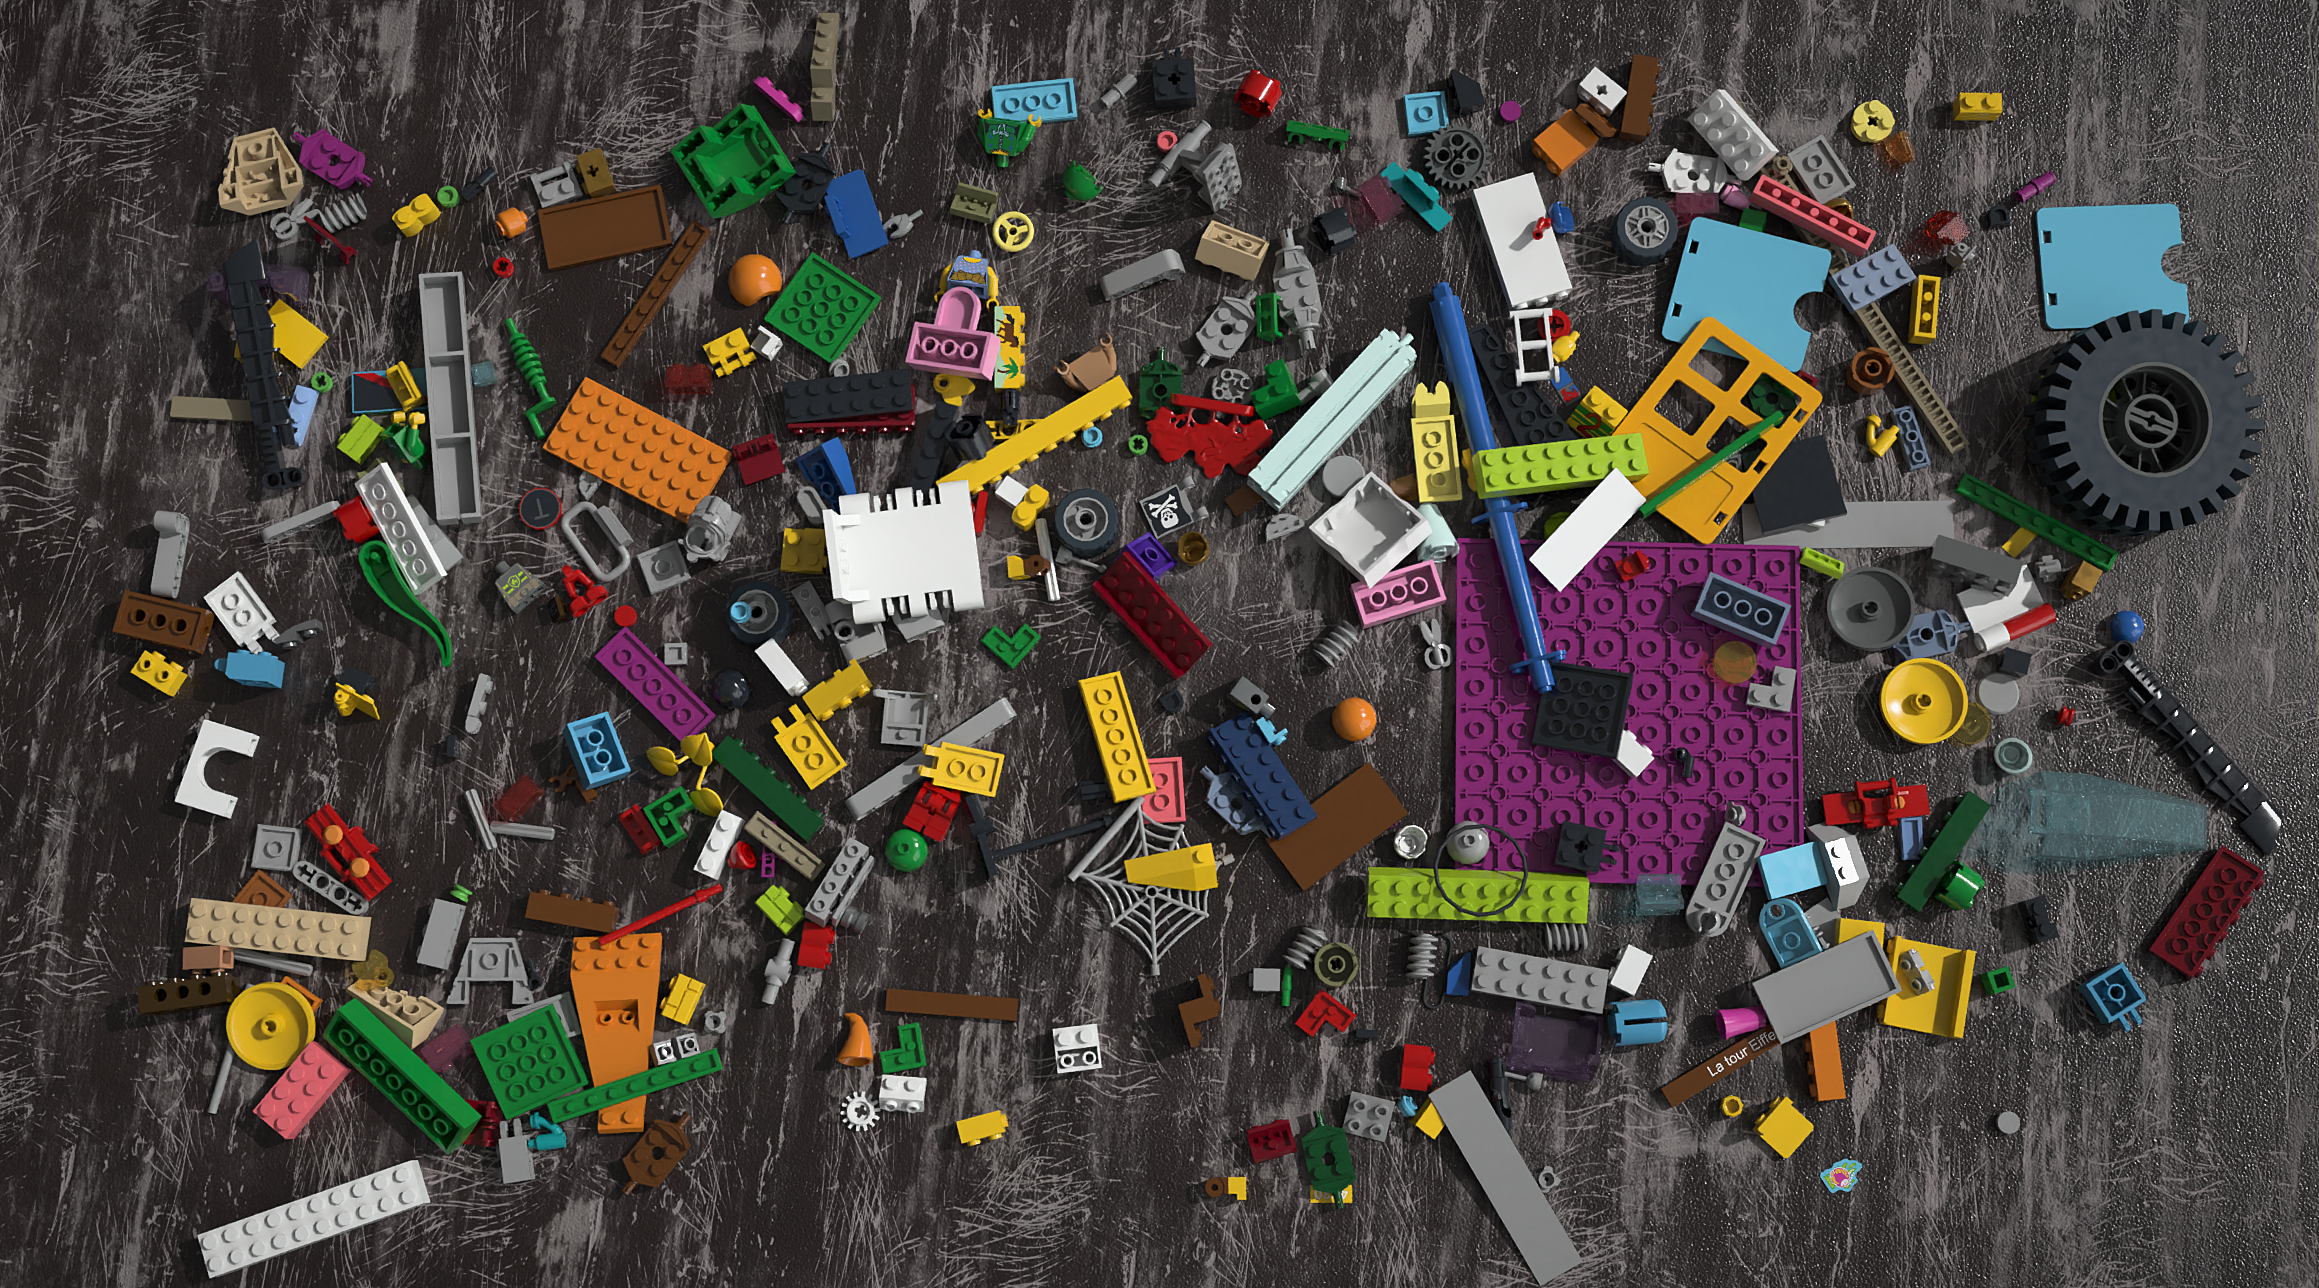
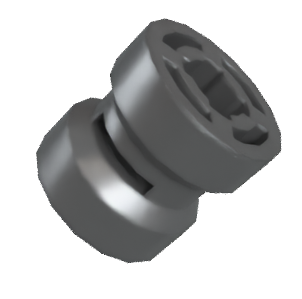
M849 905L840 925L846 928L851 926L855 932L861 934L870 914L857 912L856 908Z

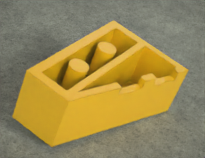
M855 658L849 661L851 666L843 671L838 669L833 673L834 677L826 682L822 681L802 696L818 721L821 719L825 721L831 718L835 710L846 708L852 703V699L857 696L862 697L870 692L869 688L872 687V684Z

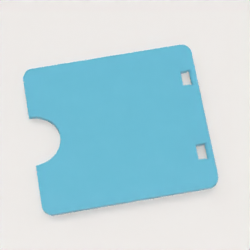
M2143 204L2042 208L2036 213L2045 324L2049 329H2086L2113 316L2116 317L2138 310L2140 314L2150 309H2162V314L2165 315L2173 312L2186 314L2184 324L2188 322L2189 309L2186 284L2177 283L2169 279L2161 267L2163 253L2172 246L2182 244L2179 210L2176 205ZM2043 232L2050 233V243L2044 244ZM2055 294L2056 305L2049 306V295Z
M1697 217L1690 224L1664 320L1662 336L1666 340L1684 344L1705 317H1713L1780 365L1786 367L1790 372H1797L1802 367L1811 333L1803 330L1795 321L1793 314L1794 305L1799 297L1806 293L1823 291L1831 262V253L1827 249ZM1692 240L1699 242L1696 254L1689 253ZM1675 303L1681 305L1679 317L1672 316ZM1710 337L1701 348L1745 360L1714 337Z

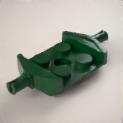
M1157 347L1156 361L1140 368V418L1147 422L1155 418L1156 410L1161 407H1168L1175 415L1182 414V406L1170 403L1171 393L1182 394V368L1166 361L1165 347H1162V353H1160V347ZM1162 386L1166 388L1167 393L1164 396H1158L1155 393V389ZM1171 418V422L1176 421V418Z
M1764 373L1758 377L1747 391L1754 413L1763 420L1777 410L1781 411L1784 417L1782 422L1775 426L1777 429L1782 427L1797 407L1793 393ZM1769 394L1775 395L1777 403L1769 404L1766 401V396ZM1799 410L1796 413V415L1793 417L1794 419H1797L1800 416V414L1802 413L1801 410Z
M1318 1110L1319 1117L1317 1111H1313L1316 1123L1315 1128L1301 1139L1313 1190L1331 1193L1335 1209L1344 1208L1341 1193L1357 1180L1346 1140L1345 1129L1326 1125L1322 1110ZM1328 1152L1332 1153L1335 1158L1334 1163L1330 1166H1326L1322 1162V1156Z

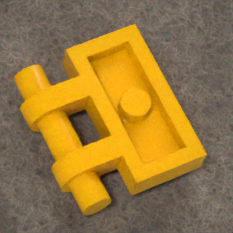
M741 327L703 346L713 366L719 363L722 364V367L715 370L718 377L725 374L729 375L733 373V370L741 366L746 367L750 365L749 362L756 359L753 351L746 355L743 352L751 347ZM738 354V359L730 363L727 362V359Z

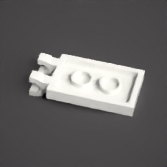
M239 571L204 597L240 647L247 645L252 653L258 655V652H264V649L256 641L258 638L266 634L268 639H272L275 643V639L280 636L272 627V624L276 622L275 618Z

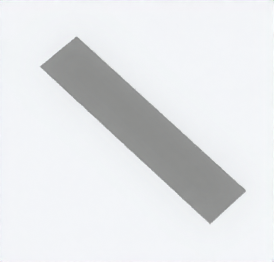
M1952 500L1844 502L1847 515L1825 520L1823 528L1802 525L1768 534L1762 533L1754 504H1742L1744 545L1799 546V549H1804V547L1810 549L1930 547L1934 544L1938 535L1954 539Z
M1471 1070L1428 1094L1540 1286L1583 1262Z

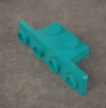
M1392 162L1380 173V178L1436 232H1440L1452 220V217L1438 204L1440 198L1438 191L1433 186H1428L1419 172H1414L1411 168L1405 172L1397 163Z

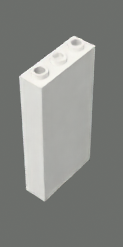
M1533 172L1474 189L1471 198L1509 311L1526 310L1528 306L1534 304L1541 306L1548 303V300L1554 298L1562 300L1568 297L1572 290V285L1551 224L1549 229L1543 228L1542 239L1535 240L1533 238L1532 229L1538 218L1543 216L1548 218Z

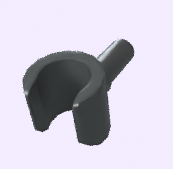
M1337 177L1334 183V189L1337 192L1345 191L1360 198L1361 194L1346 186V178Z

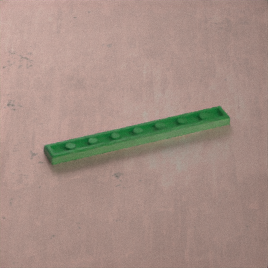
M1777 410L1639 508L1641 518L1644 519L1781 423L1784 415L1780 410Z
M1966 472L1963 473L1954 490L1960 496L2105 572L2110 571L2119 553Z
M713 1048L549 1101L547 1106L552 1122L555 1124L722 1070L723 1066L717 1048Z

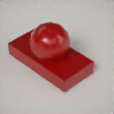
M985 491L979 492L977 504L971 502L975 537H981L989 502V495Z

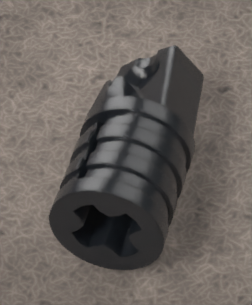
M1016 389L1001 391V413L1005 428H1017L1020 392Z

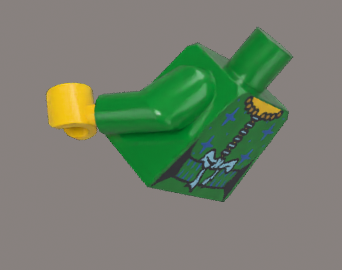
M980 109L978 115L981 119L978 123L977 136L982 146L986 149V153L996 154V166L1008 167L1009 156H1016L1024 151L1032 140L1036 128L1041 126V117L1039 116L1038 120L1033 122L1034 116L1030 114L1028 116L1029 124H1027V121L995 118L990 109L984 115L983 110Z
M403 410L395 411L391 414L393 424L383 431L379 437L399 461L412 463L416 470H420L427 464L422 457L427 449L418 437L419 429H417V425L425 423V416L420 414V412L410 414L408 417L409 425L399 423L405 422V412Z

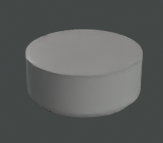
M2005 1111L1997 1116L1996 1126L2000 1132L2012 1134L2019 1129L2020 1120L2015 1113Z

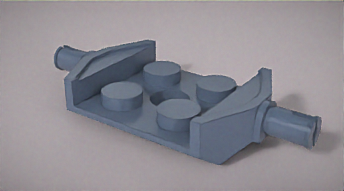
M1944 609L1916 615L1907 635L1900 642L1889 648L1893 649L1903 662L1947 652L1951 653L1955 651L1958 634L1963 631L1972 630V626H1969L1971 624L1970 621L1960 624L1955 623ZM1921 630H1928L1931 633V639L1924 640L1920 635Z
M1205 766L1200 771L1209 780L1205 802L1240 835H1246L1261 829L1271 838L1266 830L1264 821L1256 816L1252 803L1246 801L1239 784H1235L1231 779L1230 771L1215 775ZM1231 801H1238L1241 809H1234L1231 806Z

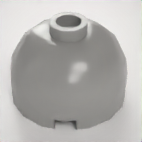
M1474 821L1459 822L1449 830L1446 838L1450 833L1466 825H1476L1478 823ZM1484 828L1467 829L1452 837L1446 844L1448 854L1453 860L1461 864H1473L1485 857L1489 849L1490 839Z

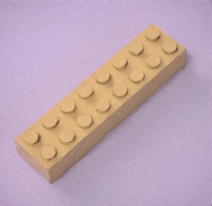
M191 898L185 942L365 961L371 917Z

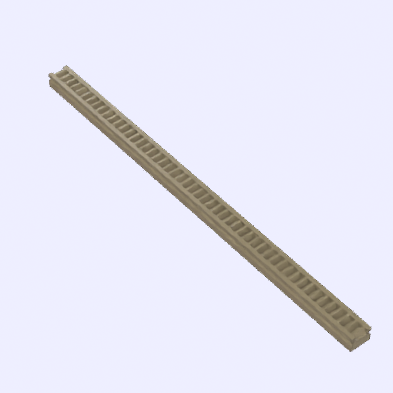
M1735 99L1734 101H1735V102L1740 106V108L1746 113V111L1744 110V108L1742 107V105L1740 104V102L1738 101V99ZM1775 155L1757 172L1759 177L1763 174L1800 193L1788 174L1779 176L1773 172L1772 161L1776 157ZM1790 222L1804 244L1827 249L1831 253L1827 279L1850 266L1835 244ZM1875 302L1852 313V316L1873 347L1880 348L1889 354V358L1895 367L1893 377L1947 457L1949 458L1966 448L1970 443Z

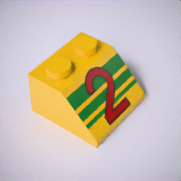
M1595 385L1577 406L1566 423L1585 439L1606 437L1611 435L1625 418L1628 411Z

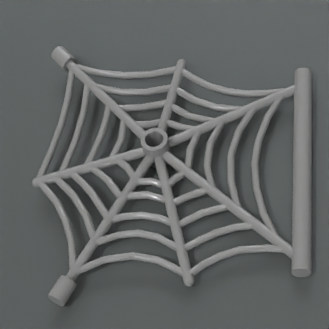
M1141 796L1134 799L1067 877L1073 882L1078 876L1083 877L1100 891L1108 903L1111 912L1112 922L1109 924V927L1117 926L1138 941L1152 961V965H1150L1151 976L1160 975L1157 962L1183 934L1204 918L1209 917L1207 913L1209 889L1205 890L1203 911H1201L1199 891L1195 893L1196 908L1192 907L1191 891L1189 890L1187 905L1183 903L1182 889H1178L1179 901L1171 898V888L1148 885L1147 888L1135 886L1137 885L1136 883H1123L1127 881V877L1119 881L1108 879L1123 871L1125 865L1106 876H1095V874L1113 865L1124 855L1131 845L1138 827L1140 829L1141 841L1130 859L1136 858L1141 847L1143 849V857L1148 856L1147 847L1163 853L1173 851L1175 847L1178 850L1180 848L1177 841L1180 835L1185 846L1191 847L1183 832L1184 825L1180 824L1179 827H1172L1154 821L1141 810V805L1145 801ZM1137 810L1138 818L1134 831L1121 853L1100 869L1084 873L1085 868ZM1143 817L1155 826L1168 830H1177L1174 838L1159 836L1145 829ZM1145 833L1154 838L1172 842L1169 849L1157 848L1146 843ZM1232 854L1222 857L1220 861H1215L1216 872L1220 865H1227L1235 861ZM1093 880L1106 883L1114 892L1121 910V914L1117 918H1115V913L1108 896ZM1112 885L1119 886L1126 895L1129 904L1127 910L1124 911L1122 900ZM1125 888L1130 889L1137 900L1133 905L1130 895ZM1149 888L1155 890L1154 896L1148 895ZM1167 888V896L1158 893ZM1135 891L1143 892L1145 895L1139 898ZM1155 897L1167 901L1155 912ZM1146 899H1149L1150 907L1144 903ZM1170 904L1179 906L1155 925V917L1162 909ZM1139 905L1145 907L1150 912V920L1134 909ZM1183 908L1191 911L1176 922L1156 943V929L1163 922ZM1132 912L1151 925V937L1146 929L1127 915ZM1195 913L1201 915V917L1181 931L1157 956L1156 948L1176 927ZM1124 918L1135 924L1150 941L1152 954L1138 936L1118 922Z

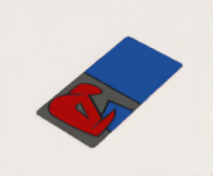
M1564 367L1559 368L1560 382L1554 383V379L1550 380L1564 403L1568 406L1580 399L1582 395Z

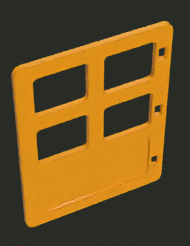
M1705 317L1612 434V436L1641 433L1649 474L1641 481L1630 483L1646 499L1645 503H1647L1715 455L1706 447V444L1726 418H1733L1748 430L1763 421L1761 417L1740 402L1761 374H1767L1801 399L1800 404L1781 428L1777 429L1774 427L1759 437L1767 443V446L1747 472L1742 473L1725 461L1656 510L1703 545H1709L1715 540L1822 401V395L1819 391L1713 317ZM1710 337H1714L1749 362L1747 368L1727 392L1722 391L1688 365ZM1675 381L1682 382L1715 407L1693 436L1688 435L1654 410L1655 406ZM1799 410H1802L1806 414L1798 423L1793 417ZM1759 461H1762L1766 465L1758 474L1753 469ZM1719 512H1721L1726 516L1722 520V522L1719 525H1717V523H1715L1713 520L1719 514Z

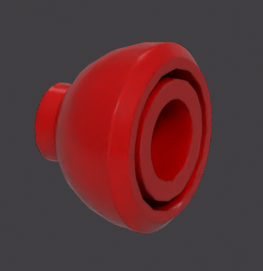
M738 841L732 847L730 856L727 858L731 868L741 870L754 868L757 861L753 848L744 841Z

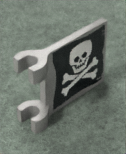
M1191 476L1139 501L1157 540L1196 521L1209 517L1205 506L1193 511L1185 494V490L1195 487Z

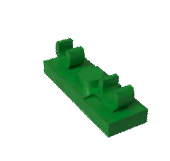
M1288 120L1286 130L1290 131L1288 142H1291L1292 136L1295 134L1300 137V144L1304 140V134L1311 136V139L1323 141V138H1331L1329 149H1332L1333 143L1338 141L1341 144V151H1343L1345 147L1344 141H1348L1350 130Z

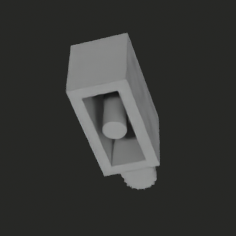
M519 1118L513 1121L515 1137H509L507 1122H500L501 1139H498L499 1144L496 1145V1152L498 1158L501 1157L502 1166L499 1167V1176L504 1184L535 1179L532 1149L528 1145L530 1135H523Z

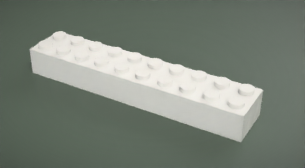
M411 1160L197 1236L209 1278H215L431 1202L418 1160Z

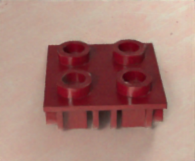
M773 433L732 446L745 486L786 472Z
M464 1099L482 1117L463 1144L496 1147L499 1144L498 1139H501L500 1122L503 1121L504 1115L499 1102Z

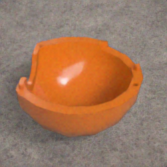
M749 254L739 258L734 263L729 272L728 285L730 293L738 302L745 306H751L767 295L779 293L782 286V276L779 268L771 259L763 255Z

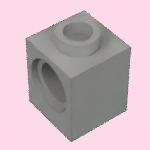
M1254 968L1253 973H1249V987H1253V992H1279L1280 969Z

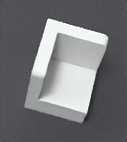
M760 325L758 327L760 333L751 344V348L771 361L783 343L780 338Z

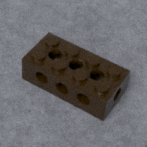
M222 971L211 973V977L192 975L189 976V980L171 978L167 979V982H145V986L137 987L139 1014L156 1016L232 1005L234 1000L241 994L240 977L232 976V973Z

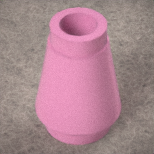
M1727 184L1719 195L1722 203L1740 210L1748 209L1751 204L1748 201V197L1735 185Z

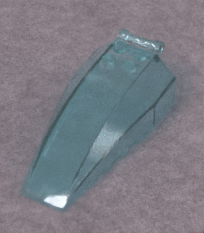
M2039 771L2031 775V779L2041 780L2044 790L2028 789V796L2030 797V826H2028V834L2044 835L2040 853L2031 856V861L2074 864L2207 849V806L2088 774ZM2040 797L2044 798V827L2039 826Z

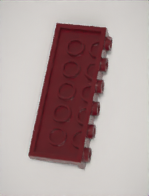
M911 383L914 412L815 423L787 424V429L794 436H803L805 433L826 435V432L845 435L847 432L856 431V434H868V431L887 434L893 430H898L899 433H910L911 430H916L915 383Z
M1128 551L1123 552L1106 573L1091 585L1096 595L1109 606L1110 610L1122 620L1124 625L1138 638L1139 642L1152 653L1153 657L1176 680L1187 674L1213 646L1209 639Z
M2222 845L2148 952L2187 976L2186 979L2188 981L2193 976L2198 978L2204 970V967L2201 966L2204 960L2210 961L2217 951L2213 948L2217 941L2222 943L2228 935V932L2225 931L2229 924L2234 926L2241 915L2237 912L2241 907L2246 909L2253 897L2249 896L2253 889L2258 891L2265 880L2262 879V876L2265 872Z

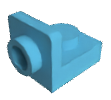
M1262 717L1256 721L1255 724L1270 745L1274 744L1277 746L1286 740L1285 736L1288 733L1286 728L1275 735L1273 732L1276 730L1270 720L1265 721Z

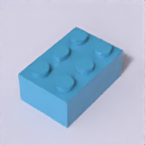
M608 711L569 723L563 729L562 733L585 791L623 779L631 771Z

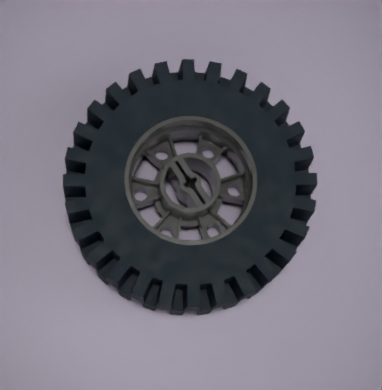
M2150 309L2140 314L2138 310L2126 312L2070 337L2071 340L2060 344L2052 351L2055 357L2042 363L2038 372L2044 375V377L2031 383L2028 394L2037 396V400L2024 406L2023 417L2035 419V424L2023 430L2024 441L2036 440L2038 449L2027 454L2030 465L2043 463L2046 472L2037 476L2036 479L2041 487L2056 486L2058 490L2050 497L2056 505H2073L2067 514L2076 521L2090 518L2089 528L2097 531L2112 529L2111 535L2125 536L2135 534V537L2147 536L2184 528L2185 526L2206 520V515L2217 513L2227 506L2223 500L2237 496L2243 489L2236 481L2250 477L2255 469V466L2247 463L2245 459L2260 454L2263 444L2249 440L2250 435L2264 430V419L2250 418L2249 411L2263 405L2261 394L2245 396L2243 387L2256 381L2253 372L2236 374L2233 369L2234 366L2245 358L2239 350L2224 354L2220 351L2228 341L2221 333L2204 337L2203 335L2208 327V324L2196 320L2184 324L2186 314L2173 312L2162 316V309ZM2146 379L2161 387L2157 395H2145ZM2125 380L2129 383V389L2126 385ZM2115 384V389L2121 398L2113 403L2107 396ZM2136 404L2143 406L2146 409H2148L2149 412L2134 407V405ZM2175 409L2178 410L2180 415L2181 429L2177 428L2178 419ZM2135 436L2143 437L2145 439L2150 440L2151 442L2149 444L2144 443L2137 439ZM2172 438L2175 440L2176 445L2170 442ZM2161 447L2174 456L2164 469H2162L2155 454ZM2121 454L2132 457L2130 466L2119 458ZM2141 465L2144 468V472L2140 471Z

